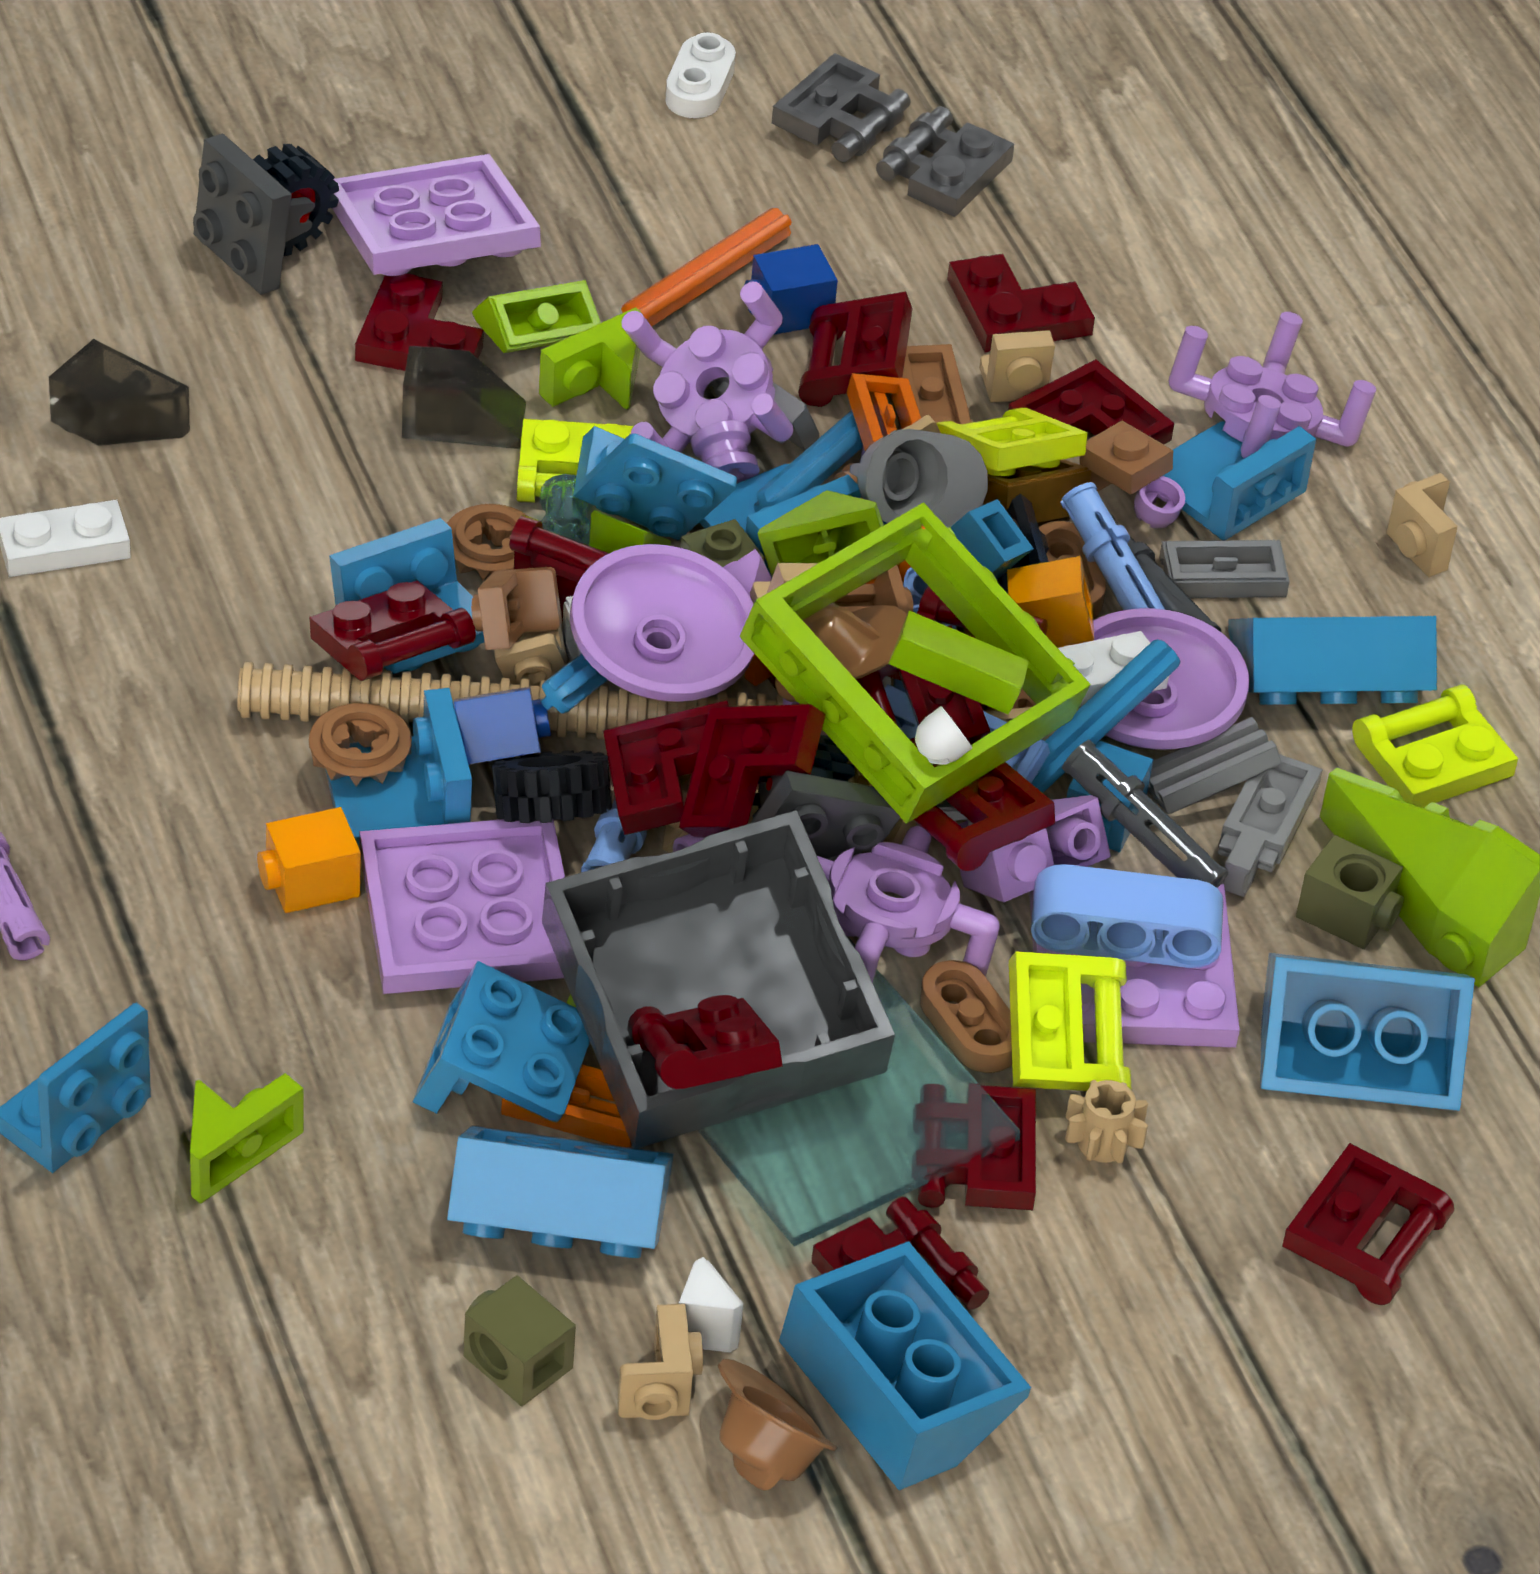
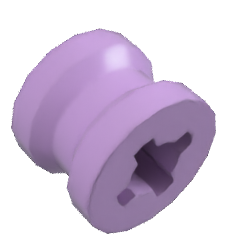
M736 420L719 421L699 429L692 436L690 442L695 456L708 465L736 476L737 483L754 477L759 473L760 469L755 455L748 451L751 436L746 423Z

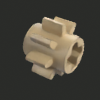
M1092 1080L1085 1097L1076 1094L1069 1096L1066 1112L1068 1126L1065 1140L1067 1143L1078 1142L1079 1149L1089 1161L1094 1160L1102 1163L1116 1161L1117 1163H1123L1128 1145L1138 1149H1143L1148 1129L1145 1118L1148 1103L1146 1100H1136L1134 1093L1124 1082L1120 1083L1112 1080L1097 1082Z

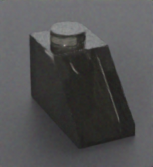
M92 339L49 376L51 422L59 425L67 432L74 433L98 446L183 438L190 432L189 386L95 339Z
M409 346L403 381L402 438L520 449L523 419H525L526 400L470 351L441 347Z

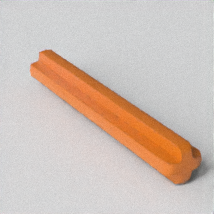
M778 208L767 210L622 305V313L636 307L653 327L752 262L753 255L763 254L788 238L791 234L789 227L792 223L791 218L788 214L783 215Z

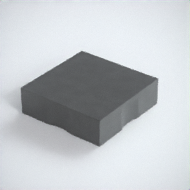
M797 810L709 835L703 840L675 852L657 856L633 857L545 884L542 914L543 927L634 1149L887 1072L895 1033L860 953L853 947L839 924L834 910L831 887ZM730 995L737 999L744 998L779 1040L783 1067L686 1089H673L668 1087L657 1074L655 1068L656 1060L652 1054L641 1049L640 1044L636 1045L629 1036L627 1025L630 1016L637 1009L645 1006L655 1007L664 1015L698 1008V1003L708 997Z

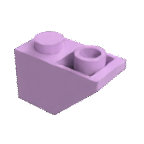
M1088 795L1052 800L1055 806L1054 825L1035 832L1023 840L1010 843L990 852L985 862L973 871L967 872L960 869L963 886L1004 903L1034 890L1038 873L1047 867L1060 864L1088 867L1111 857L1098 797ZM965 821L958 825H960L962 828H965L968 826V821Z

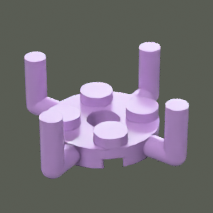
M758 282L745 284L740 292L741 299L756 318L744 334L733 330H719L714 326H703L696 329L690 336V339L678 348H675L659 337L639 311H630L624 315L621 322L622 328L645 357L662 367L661 373L654 383L653 393L658 401L662 415L671 426L663 438L660 437L648 422L637 423L632 428L631 434L641 435L680 453L699 429L709 424L726 420L746 423L750 434L757 428L776 441L784 442L790 439L793 434V425L774 401L775 388L772 385L773 368L770 360L762 350L781 326L783 317ZM721 377L729 378V386L724 394L715 399L704 398V391L711 381Z
M1281 313L1263 367L1252 358L1236 356L1230 359L1226 368L1215 373L1212 379L1195 374L1208 333L1198 326H1187L1169 376V386L1175 392L1203 400L1205 411L1210 418H1212L1214 411L1225 420L1223 431L1242 442L1241 455L1243 459L1258 451L1267 441L1278 439L1298 426L1314 437L1345 447L1352 446L1358 441L1373 401L1376 387L1368 381L1356 380L1342 417L1338 420L1323 415L1322 405L1316 397L1319 388L1315 381L1301 374L1285 375L1287 364L1303 322L1302 318L1295 313Z
M921 826L911 827L906 832L901 844L882 842L874 846L872 852L853 856L854 847L844 851L835 861L817 856L831 887L834 910L839 924L846 936L859 937L854 948L860 953L872 983L884 946L894 948V950L904 956L920 957L927 954L930 945L942 939L950 929L970 935L963 962L978 968L985 977L988 971L1000 928L999 921L990 913L959 903L960 890L956 882L954 881L951 887L942 876L944 866L934 857L927 854L931 836ZM883 892L896 893L902 896L903 898L891 897L884 894Z

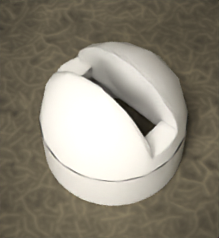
M942 706L926 716L917 727L915 736L918 751L930 763L946 765L958 760L972 749L966 737Z

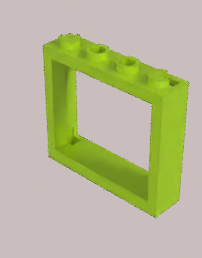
M924 502L756 599L739 636L799 704H811L826 714L822 730L906 824L1071 721L1091 686L1086 678L1075 668V663L1070 658L1065 657L1042 632L1036 620L1019 607L998 584L994 574L975 559L956 538L951 527L947 528ZM904 560L976 639L1029 661L1022 689L1036 703L1030 709L971 745L972 749L958 760L946 765L940 764L937 767H934L918 751V748L803 621Z

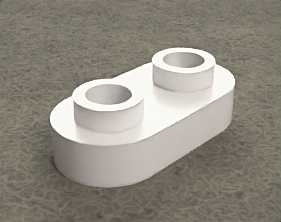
M707 32L691 37L683 43L666 84V105L672 112L687 118H703L712 115L718 110L734 74L736 52L734 46L728 40L718 34Z

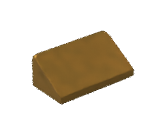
M1062 459L1060 460V465L1053 468H1040L1030 465L1016 468V473L1011 476L987 474L988 490L983 505L998 499L1005 510H1007L1012 499L1021 493L1032 502L1037 523L1068 517L1066 509L1060 504L1062 497L1073 488L1091 482L1092 470L1087 469L1088 467Z

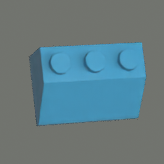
M1436 616L1228 619L1230 641L1237 647L1247 666L1249 674L1248 692L1259 693V705L1297 704V692H1320V704H1357V691H1381V703H1418V691L1437 690Z
M1269 953L1261 1023L1260 1088L1460 1111L1475 978L1458 973Z
M471 1126L458 1137L447 1220L464 1222L462 1233L476 1237L502 1239L504 1238L505 1228L532 1232L531 1243L537 1245L572 1248L573 1238L600 1241V1252L607 1255L640 1258L642 1247L655 1249L659 1242L674 1154Z
M909 1241L798 1283L794 1287L779 1339L780 1344L898 1490L957 1467L1029 1396L1031 1386Z

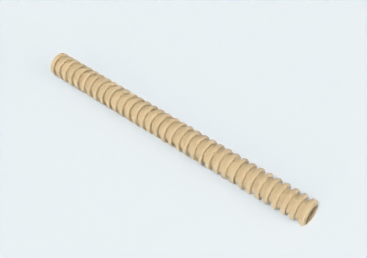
M245 662L239 672L237 708L242 718H250L252 712H260L261 719H270L271 713L280 714L281 720H290L291 714L300 715L301 721L309 722L311 716H322L327 711L338 706L367 703L393 711L409 726V722H413L414 718L423 717L424 690L450 688L454 704V700L458 698L529 687L530 680L521 679L520 685L510 684V678H501V683L497 684L491 683L490 677L483 676L481 682H471V676L462 675L461 681H451L450 674H442L441 680H432L431 673H422L421 679L412 678L411 672H403L402 678L392 677V671L384 670L382 676L360 681L346 668L343 669L342 674H334L332 667H324L323 672L318 673L313 672V666H304L301 672L294 671L293 665L284 664L283 670H274L272 663H264L263 669H254L253 662ZM541 680L540 686H531L533 700L542 699L546 696L542 689V684L546 680ZM603 684L599 687V690H595L567 713L562 714L555 707L547 711L550 729L557 731L558 737H566L567 731L577 732V738H586L587 732L597 733V739L605 740L603 730L725 700L728 701L729 707L783 705V698L777 695L776 701L766 700V694L758 693L756 699H747V694L744 692H738L737 698H727V692L721 691L717 693V697L671 702L639 696L620 687L619 691H611L608 684Z

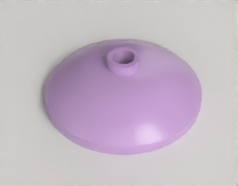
M660 544L625 547L597 560L586 570L576 586L570 608V624L579 650L590 665L603 677L633 694L671 702L707 698L727 689L742 677L754 656L752 650L739 637L753 607L750 596L739 581L726 569L696 552Z
M1153 608L1122 610L1107 614L1093 621L1094 640L1142 631L1150 643L1157 639L1166 642L1181 661L1179 667L1169 675L1166 689L1152 691L1105 736L1138 748L1151 750L1179 749L1201 744L1219 736L1230 728L1241 715L1245 707L1249 688L1247 666L1237 647L1213 626L1183 613Z

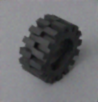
M563 750L561 753L548 751L541 752L540 755L528 754L522 755L520 758L503 759L504 761H497L492 765L496 816L499 820L504 819L506 822L520 820V823H531L533 821L552 823V820L559 819L571 821L574 820V817L588 818L593 817L594 814H603L612 808L608 756L604 755V753H592V751L585 750L574 753V750Z

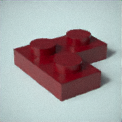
M1003 254L979 256L949 262L947 280L984 352H990L993 334L1050 330L1053 341L1093 335L1095 317L1076 281L1022 290Z
M413 274L385 275L355 342V361L468 384L483 349L484 330L455 322L434 319L442 301L443 281L418 277Z
M1096 359L1011 402L1008 406V410L1022 407L1031 409L1085 432L1090 431L1094 436L1116 423L1124 421L1163 445L1172 441L1174 422Z
M727 700L603 730L618 815L624 835L680 822L684 809V800L679 776L693 773L709 707H729Z
M811 704L709 707L679 828L693 837H707L747 825L760 776H783L786 771L811 775L826 714Z

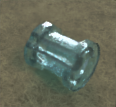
M562 474L553 476L545 481L540 491V504L545 511V516L541 520L543 529L589 546L590 520L587 518V513L593 505L573 497L576 475Z

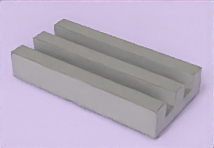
M1280 540L1162 541L1159 557L1161 565H1164L1163 571L1189 598L1287 597L1290 581Z
M1250 717L1232 725L1222 734L1209 741L1181 748L1154 760L1148 790L1168 815L1277 767L1282 763L1275 743L1272 740H1268L1265 731L1259 729L1257 722L1253 717Z

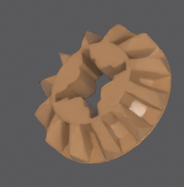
M500 504L475 505L456 513L447 524L452 528L454 555L459 572L467 573L476 570L484 581L494 571L514 570V551L509 546L510 536L517 520L526 514L513 507ZM483 534L495 546H501V549H491L488 544H482Z
M353 703L333 708L316 720L310 730L309 748L312 753L313 765L326 768L331 781L343 776H349L355 787H357L362 778L371 777L383 784L389 771L403 772L406 757L411 754L412 737L405 721L393 711L374 704ZM350 736L355 742H359L361 746L371 747V752L362 753L357 747L350 748Z

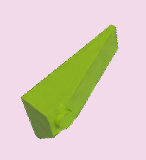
M1335 768L1329 773L1320 812L1321 820L1333 835L1403 867L1397 894L1404 896V903L1399 917L1429 954L1441 961L1449 970L1475 978L1474 985L1479 988L1526 949L1540 898V854L1497 825L1479 819L1471 826L1450 818L1449 808L1431 802L1422 808L1405 802L1398 790L1340 768Z

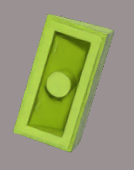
M586 280L488 296L472 311L476 322L503 353L553 345L601 323Z
M909 610L888 664L1009 715L1021 693L1029 661Z

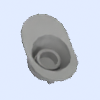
M915 429L894 430L871 444L862 455L860 463L850 465V473L857 477L861 497L877 503L882 521L886 523L924 502L948 528L967 512L982 506L988 490L987 469L981 454L969 441L949 434Z

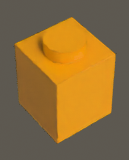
M1080 556L1007 569L1008 595L1023 611L1047 620L1046 636L1057 648L1094 641L1093 605Z
M342 807L266 823V851H261L257 854L258 869L264 888L266 890L275 889L284 913L360 897L361 852Z

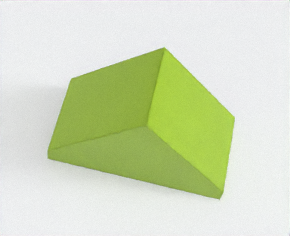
M826 490L761 527L757 534L773 577L777 563H820L882 527L884 524L876 502Z

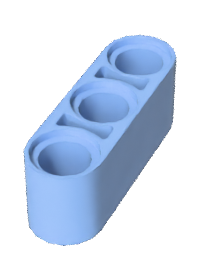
M1069 864L1053 865L1038 873L1035 880L1031 933L1038 945L1055 952L1112 957L1127 961L1186 968H1200L1210 965L1218 959L1221 953L1223 895L1212 884L1195 879Z

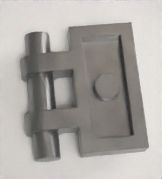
M834 53L773 105L772 124L815 145L820 144L829 135L839 139L832 145V153L837 160L847 162L854 155L861 156L875 144L878 133L890 131L902 120L903 111L910 106L911 100L909 95L902 89H895L890 95L879 91L880 74ZM859 111L866 116L860 119L853 114Z
M938 106L931 113H922L911 123L910 133L905 138H896L884 149L883 159L877 163L876 171L886 181L893 180L897 175L909 179L908 196L956 217L1012 162L1014 143L968 122L957 133L946 129L953 121L951 112L945 107ZM925 149L934 153V155L928 158L920 153Z

